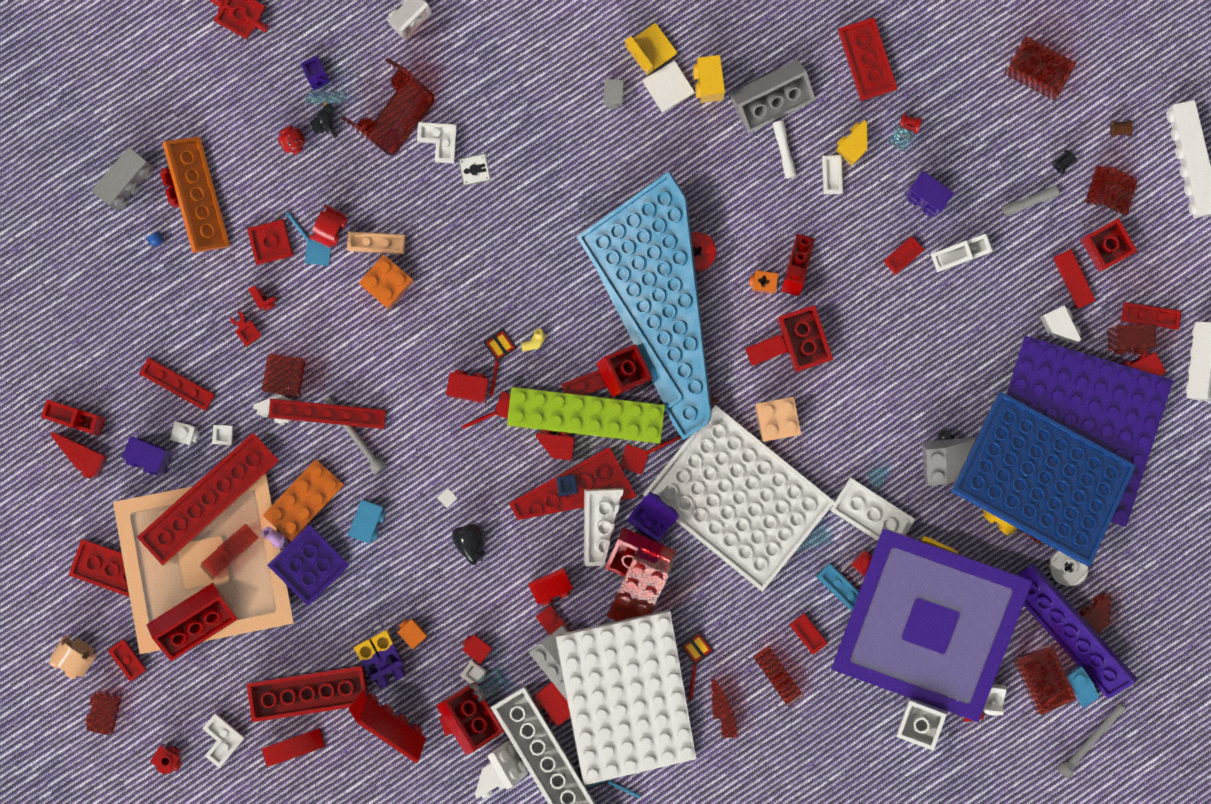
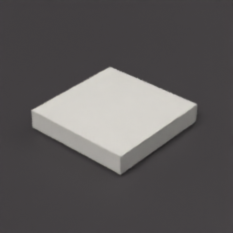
M675 61L642 80L662 113L695 93Z

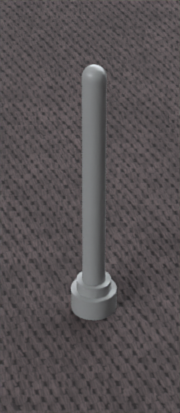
M331 397L325 398L326 404L336 405ZM342 425L370 462V470L374 475L387 467L383 460L374 456L353 426Z
M1119 704L1068 762L1059 765L1057 770L1064 777L1069 779L1074 774L1075 765L1125 710V706Z

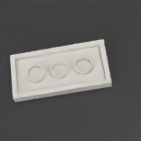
M849 478L836 498L835 503L829 509L876 541L879 539L882 528L906 535L916 520L852 478Z

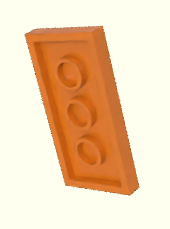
M315 459L262 516L283 533L287 539L292 541L339 492L344 484Z

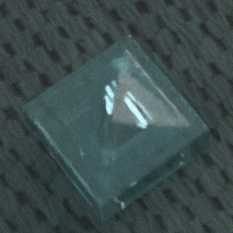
M898 125L888 142L905 151L915 135Z

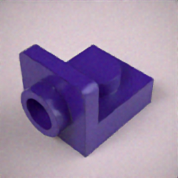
M318 55L300 63L313 90L330 82Z

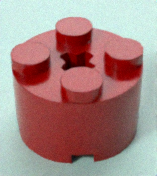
M324 204L323 207L326 208V211L320 212L312 229L315 235H310L309 239L329 248L332 245L336 247L341 237L338 235L340 228H345L348 218L345 217L346 213Z
M701 232L691 233L693 249L701 250V256H694L695 272H703L713 264L717 249L711 237Z

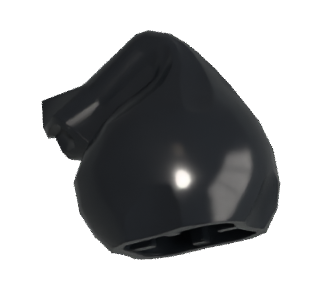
M468 524L453 529V542L457 550L471 565H476L478 561H483V556L486 554L482 550L486 542L484 529L477 524Z

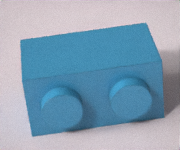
M361 499L348 536L369 544L372 541H376L380 531L377 530L379 522L383 523L386 512H384L385 507Z

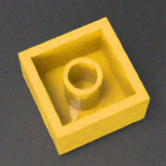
M720 55L697 58L696 64H693V78L697 79L698 82L695 87L696 98H700V103L722 101L725 89Z

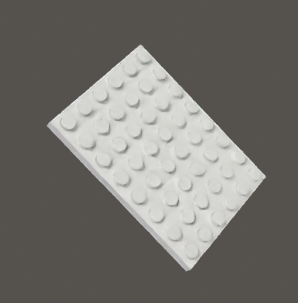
M716 405L712 409L709 423L686 440L643 493L645 497L649 492L659 495L664 503L673 507L679 514V518L676 520L678 524L762 592L835 503Z
M669 610L555 635L584 785L696 759L671 612Z

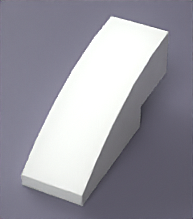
M983 234L931 254L937 272L990 254L994 252L988 234Z

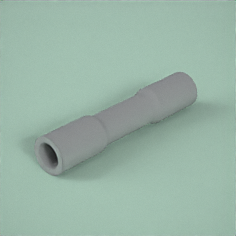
M1056 185L1035 195L1002 206V211L1005 217L1021 212L1023 209L1060 196L1059 190Z

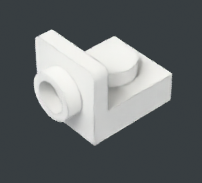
M175 421L170 440L194 446V442L197 443L200 432L198 427Z

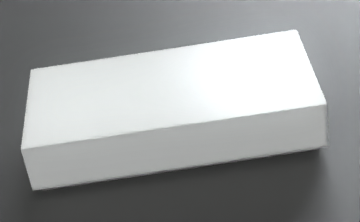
M842 155L822 156L823 195L843 194Z

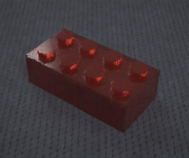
M638 546L611 604L607 617L620 621L651 614L674 562Z

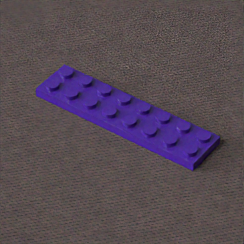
M1031 563L1016 574L1033 580L1024 606L1073 661L1084 669L1091 681L1108 699L1136 683L1138 678L1034 563Z

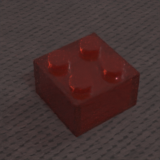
M1155 324L1117 325L1107 329L1108 352L1114 351V355H1124L1131 353V351H1133V354L1149 353L1150 349L1156 348Z

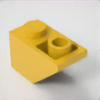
M865 120L861 124L857 122L850 129L852 133L848 137L844 135L836 143L838 145L836 151L851 166L867 151V122Z

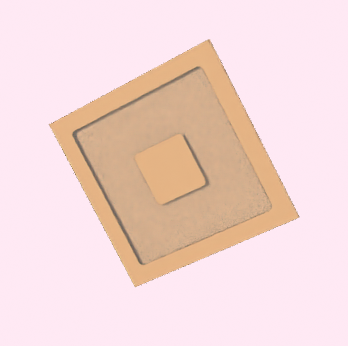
M267 474L259 479L164 566L139 541L137 536L192 487L113 502L140 654L161 650L152 639L146 624L211 583H214L223 594L238 620L205 641L294 624L287 585L267 566L281 551L280 548L274 547L272 542L262 537V531L267 526L277 532V529L262 516L272 506Z

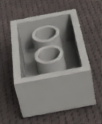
M128 147L91 191L108 206L118 211L128 204V199L132 194L135 195L140 190L141 183L152 176L155 167Z

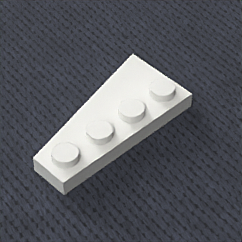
M623 488L584 489L585 566H604L611 533L615 526L614 521L620 507V498L624 491Z

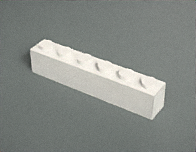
M1195 100L1174 104L1167 108L1166 116L1168 122H1171V137L1177 147L1175 154L1177 159H1180V175L1185 180L1184 192L1190 201L1188 205L1189 212L1193 215L1194 219L1211 215V165Z

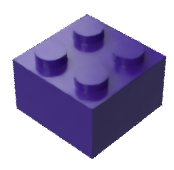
M922 171L904 196L907 197L906 200L910 204L923 208L922 212L927 216L936 217L944 209L954 195V192Z
M130 436L121 458L125 459V463L130 466L139 468L142 466L144 467V472L158 475L159 473L166 472L174 452L142 438Z

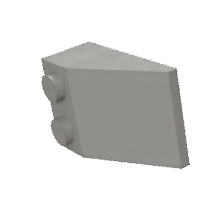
M976 437L922 442L923 475L927 485H943L955 482Z

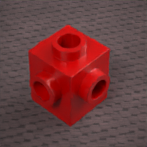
M162 744L157 749L150 763L157 767L156 770L164 775L167 773L171 774L180 769L183 764L181 759L184 755L180 754V750L173 745L169 747L166 744Z

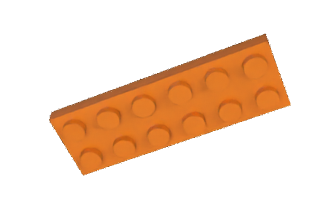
M200 136L163 142V148L192 253L229 247L228 236Z

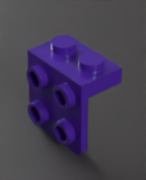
M649 492L626 521L644 536L658 543L666 531L679 518V514L673 507L664 503L659 495Z

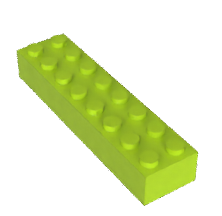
M511 387L507 426L660 444L665 405Z

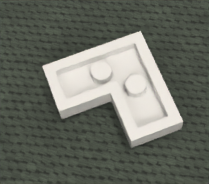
M418 122L417 142L436 144L435 163L454 164L457 125Z
M215 713L202 728L217 741L205 757L218 768H221L246 737Z

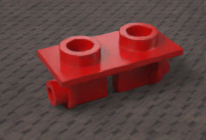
M163 168L161 169L162 173H160L164 186L169 187V189L165 190L168 203L171 204V207L177 208L179 207V202L170 169Z

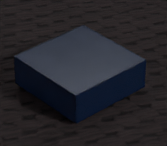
M575 474L556 477L559 497L578 493Z

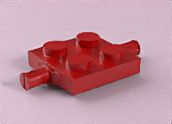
M210 0V2L219 6L218 13L213 21L240 37L248 40L256 28L265 33L268 32L270 26L261 22V16L266 9L261 3L255 0Z

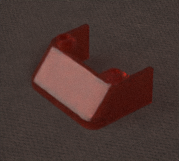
M387 58L385 61L396 70L391 78V86L396 91L374 121L364 117L356 124L345 116L342 117V120L384 153L394 155L417 127L418 122L422 120L431 108L435 98L434 94L405 67Z

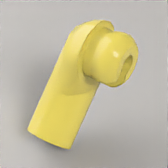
M536 329L531 341L521 342L522 351L540 348L545 340L544 331Z

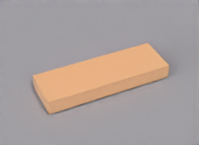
M348 231L347 251L405 255L406 235Z

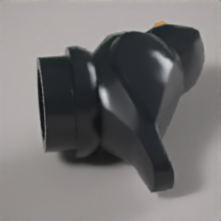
M324 102V107L317 113V117H313V120L309 121L316 135L326 131L334 138L338 137L333 130V105Z

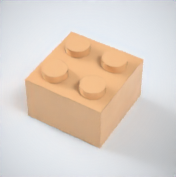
M794 397L755 404L761 442L801 435Z

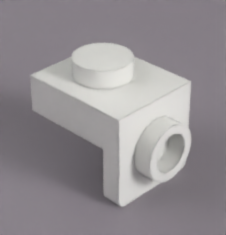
M993 684L984 706V713L993 716L1004 714L1003 703L1007 690L1005 685Z

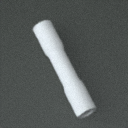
M777 121L773 123V128L782 157L785 178H794L797 175L790 154L784 121Z

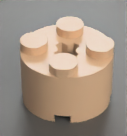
M65 635L53 651L49 664L65 671V675L71 679H75L77 676L83 677L97 654H93L94 649L78 638L73 641L70 640L71 636Z

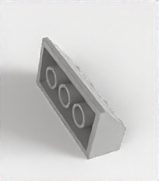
M798 60L730 93L734 108L748 134L816 100L807 72Z
M563 624L535 646L529 654L567 700L555 638L557 634L570 632Z

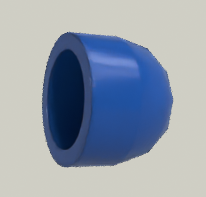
M160 231L146 237L151 246L156 247L162 244L163 237Z

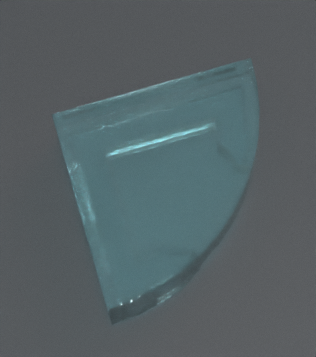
M886 466L867 472L873 491L884 483L887 475Z

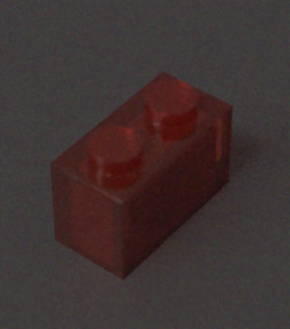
M97 691L95 694H92L89 703L92 706L91 711L85 719L86 730L104 735L113 734L122 695L104 691Z

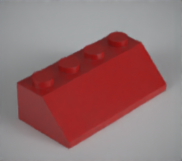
M211 583L146 625L154 642L168 659L173 661L238 619L223 594L214 583Z
M362 691L349 708L357 724L417 764L426 740L425 735L422 733L423 728L416 723L413 725L409 723V719L402 713L396 714L393 712L394 708L389 704L385 703L383 705L380 703V699L370 692L368 695Z

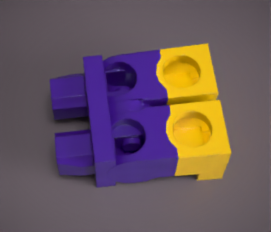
M389 629L353 647L371 681L375 680L380 689L390 684L386 674L392 672L396 680L406 676L403 667L405 663L396 648Z

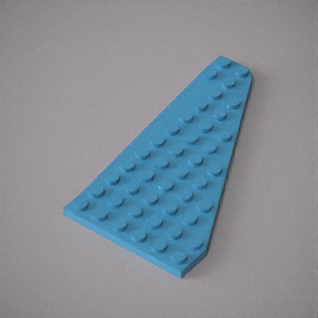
M667 172L579 234L577 239L595 266L633 344L637 345L674 427L681 438L685 440L709 423L712 416L687 197L671 172Z

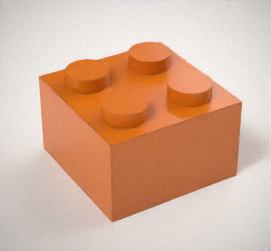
M383 254L361 279L359 284L390 310L415 281Z

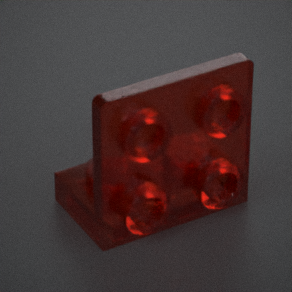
M1096 166L1085 202L1090 205H1104L1122 215H1127L1138 180L1114 167Z
M268 354L262 391L300 398L306 360L298 357L292 358Z

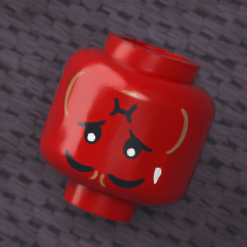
M289 125L279 131L280 135L277 137V140L285 153L292 152L295 155L303 150L302 146L306 143V139L298 127Z

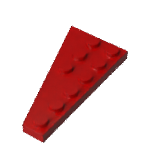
M610 447L515 499L509 505L516 518L522 520L584 508V489L623 488L624 491L620 500L636 498L637 495ZM575 474L578 493L559 497L556 477Z

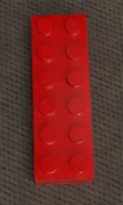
M363 665L252 681L246 684L252 722L350 708L362 691L369 695L366 670Z

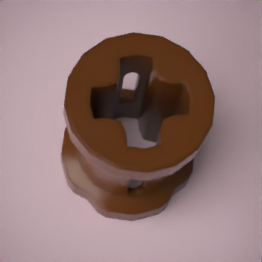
M1128 119L1126 122L1110 121L1111 137L1116 135L1132 136L1133 125L1131 119Z

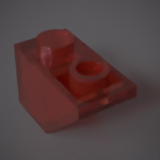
M1109 593L1097 594L1092 599L1093 603L1091 605L1084 606L1078 612L1097 634L1110 624L1111 595Z

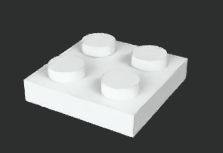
M509 740L487 755L506 789L513 787L528 774L525 764L520 760L515 747Z

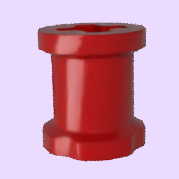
M903 113L898 129L904 128L917 134L922 118L919 117L917 119L908 116L907 113Z

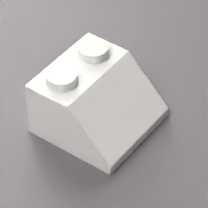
M403 0L402 6L398 10L394 9L389 14L387 21L406 40L432 13L429 5L424 0Z

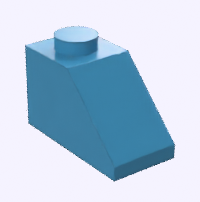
M1076 665L1061 675L1082 708H1085L1099 698L1093 682L1081 666Z

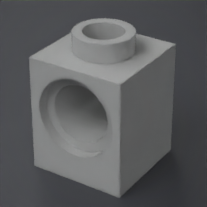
M605 79L603 105L607 106V108L618 109V106L622 107L624 80Z

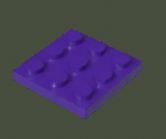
M310 524L267 564L307 606L350 566Z

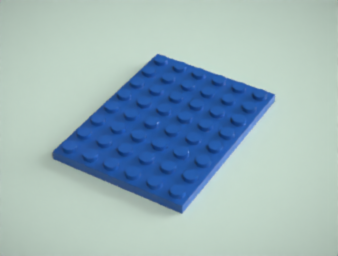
M1000 391L997 393L950 492L1089 567L1094 560L1136 465Z

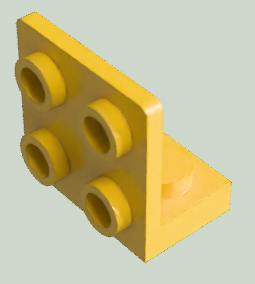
M656 23L636 37L632 38L630 36L625 40V47L646 75H649L677 54V51Z

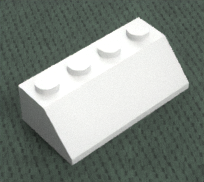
M1195 322L1192 331L1193 344L1190 349L1191 362L1188 368L1189 380L1186 386V393L1189 399L1211 402V322Z

